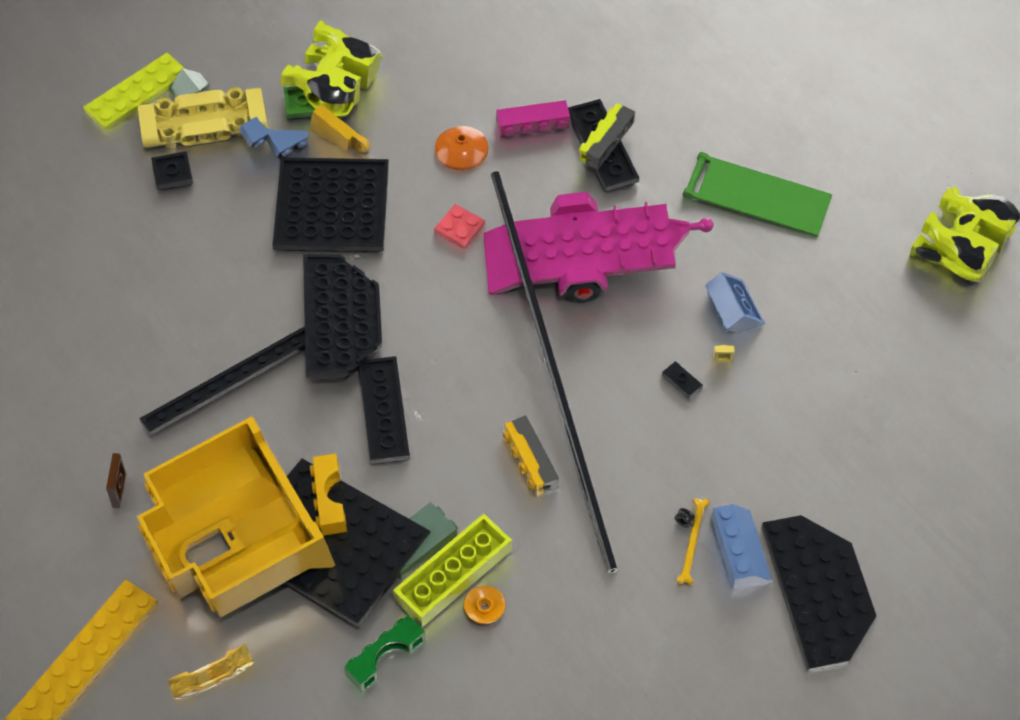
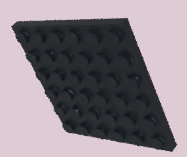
M281 157L273 249L384 251L389 159Z

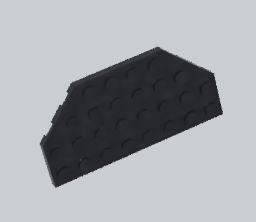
M303 254L305 375L312 378H345L382 348L379 283L374 279L370 280L366 277L362 270L355 265L349 264L341 254Z
M802 515L763 522L762 529L808 672L849 664L877 616L852 543Z

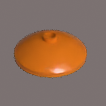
M467 126L452 127L442 132L437 138L435 153L438 160L446 167L454 170H469L477 167L485 160L488 154V142L485 136L474 128Z

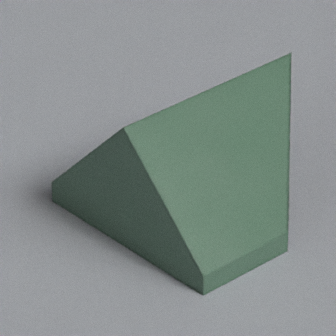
M181 69L169 90L177 97L198 92L209 85L199 72Z

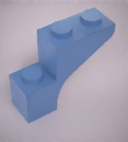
M257 116L243 123L239 130L250 148L254 146L260 147L267 141L277 158L288 156L296 147L298 149L304 147L310 137L308 132L304 130H271L265 127Z

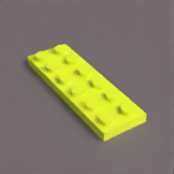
M165 53L83 107L84 112L103 130L107 131L138 111V105L148 104L168 91L181 69L185 68L170 54Z

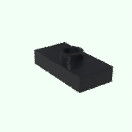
M676 361L662 372V377L688 400L703 388V384Z

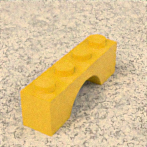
M337 454L312 457L313 465H310L311 477H315V482H312L313 494H317V499H314L315 511L319 512V516L315 517L316 525L318 528H321L323 536L347 532L343 505L333 502L327 497L330 488L341 481Z

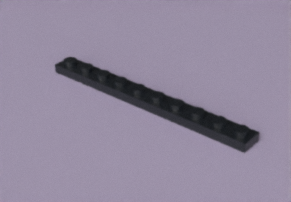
M304 327L139 418L141 424L151 436L305 349Z

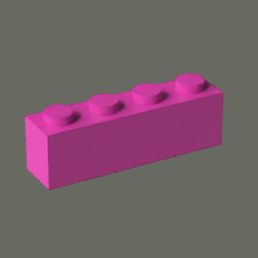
M566 100L498 109L496 110V122L500 137H510L513 135L569 128L570 114Z

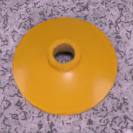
M478 586L466 595L464 610L472 621L479 624H490L497 621L503 615L505 599L502 593L492 586ZM482 606H487L488 609H487V610H482L481 607H482Z

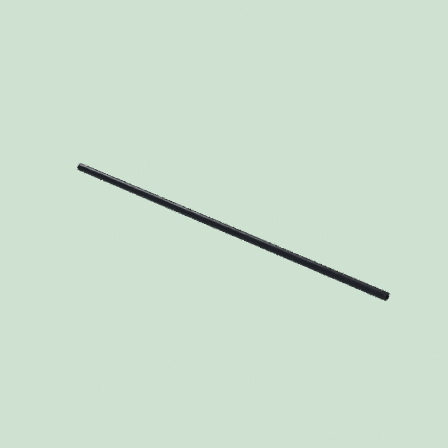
M495 171L491 173L493 185L608 573H613L618 570L502 179L500 173Z

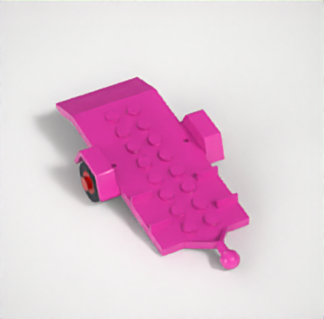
M588 192L558 195L550 207L551 217L514 221L533 285L558 282L559 296L564 295L567 290L568 298L580 303L596 299L600 295V287L604 291L608 290L607 276L676 268L674 252L690 231L701 230L707 233L714 227V223L710 218H703L700 222L696 223L669 219L667 204L648 206L647 202H645V205L642 207L616 209V205H614L613 210L598 212L597 202ZM506 225L483 233L489 294H500L523 286Z

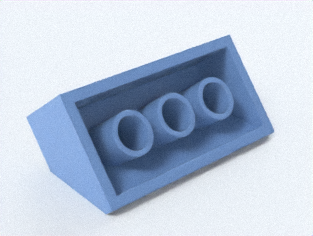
M734 504L713 508L711 521L732 590L772 583L750 510Z

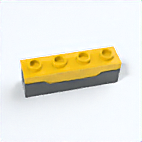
M525 415L505 423L504 440L506 443H510L513 457L519 460L520 471L522 474H526L530 490H534L536 495L539 496L559 488V477L527 416Z

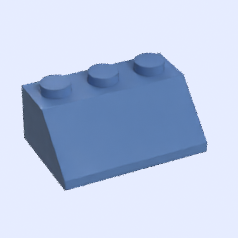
M720 272L705 285L708 290L707 294L714 302L715 310L721 316L722 324L726 330L740 333L765 324L742 279Z

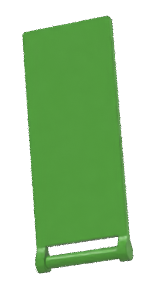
M704 152L698 154V161L688 186L682 194L684 198L700 200L818 237L832 194L711 157ZM704 163H710L699 192L696 193L693 190Z

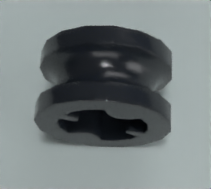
M680 508L674 519L679 525L690 527L695 516L691 511Z

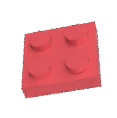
M454 204L434 228V233L465 249L484 227L485 220Z

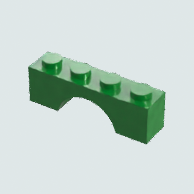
M409 615L404 619H399L394 624V627L388 632L384 631L376 642L364 647L360 655L356 658L352 657L347 661L344 667L345 675L362 693L378 680L376 665L381 656L393 650L411 653L426 641L425 631Z

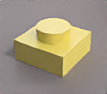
M715 346L713 362H733L734 346Z

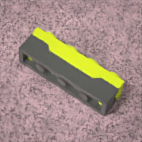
M619 103L610 108L605 119H601L597 129L590 133L587 142L582 143L580 146V161L598 170L634 124L635 111Z

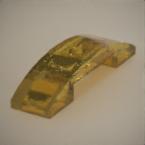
M246 644L227 652L226 657L190 674L186 671L167 680L175 700L196 695L216 687L249 668L254 662Z

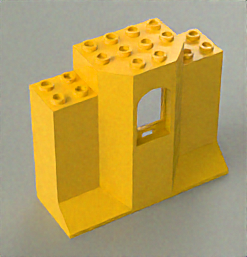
M253 416L143 474L146 482L143 484L155 507L137 516L141 523L137 527L161 569L165 580L172 592L177 591L181 598L200 588L212 612L217 611L220 618L310 568H332L336 566L321 531L315 521H312L267 445ZM222 532L231 548L230 550L200 566H197L195 562L192 564L188 562L186 555L192 547ZM229 532H231V534L234 537V540L232 541L230 540L227 534Z

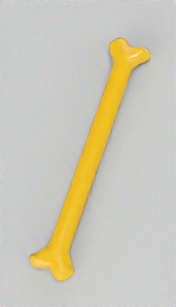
M698 498L693 499V503L696 505L695 519L692 525L683 571L676 578L679 584L688 583L691 585L694 583L690 572L704 509L710 504L707 498L702 500Z

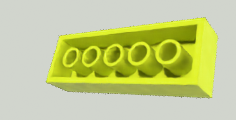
M482 514L393 590L394 601L423 628L512 551V539L485 514Z

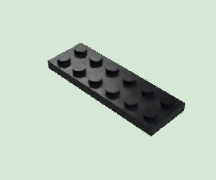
M601 99L568 107L570 119L581 142L586 143L590 133L597 129L600 120L605 119L607 111ZM622 141L618 143L598 170L595 169L605 191L639 182V176Z
M397 357L367 359L359 366L370 463L410 459Z

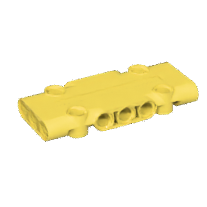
M233 87L227 91V94L222 90L191 93L177 96L174 102L169 98H161L157 101L156 105L152 103L137 106L144 149L159 146L175 148L178 143L184 146L218 142L228 140L232 135L243 138L239 131L241 125L256 116L268 128L261 87L245 89L244 92L238 87Z

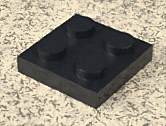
M187 151L151 158L157 190L193 183Z

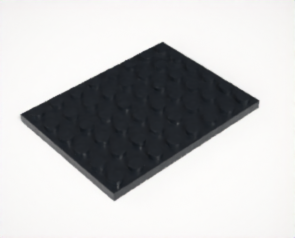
M301 458L286 477L312 521L316 523L315 517L319 516V512L315 511L314 499H317V494H313L312 482H315V477H311L310 465L313 464ZM341 480L330 488L327 497L331 501L343 505L347 532L323 536L336 566L332 568H310L284 583L359 627L399 577L402 568L431 532Z

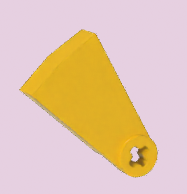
M322 104L313 111L311 118V131L345 151L352 147L361 153H366L371 147L369 141L364 136L356 133Z

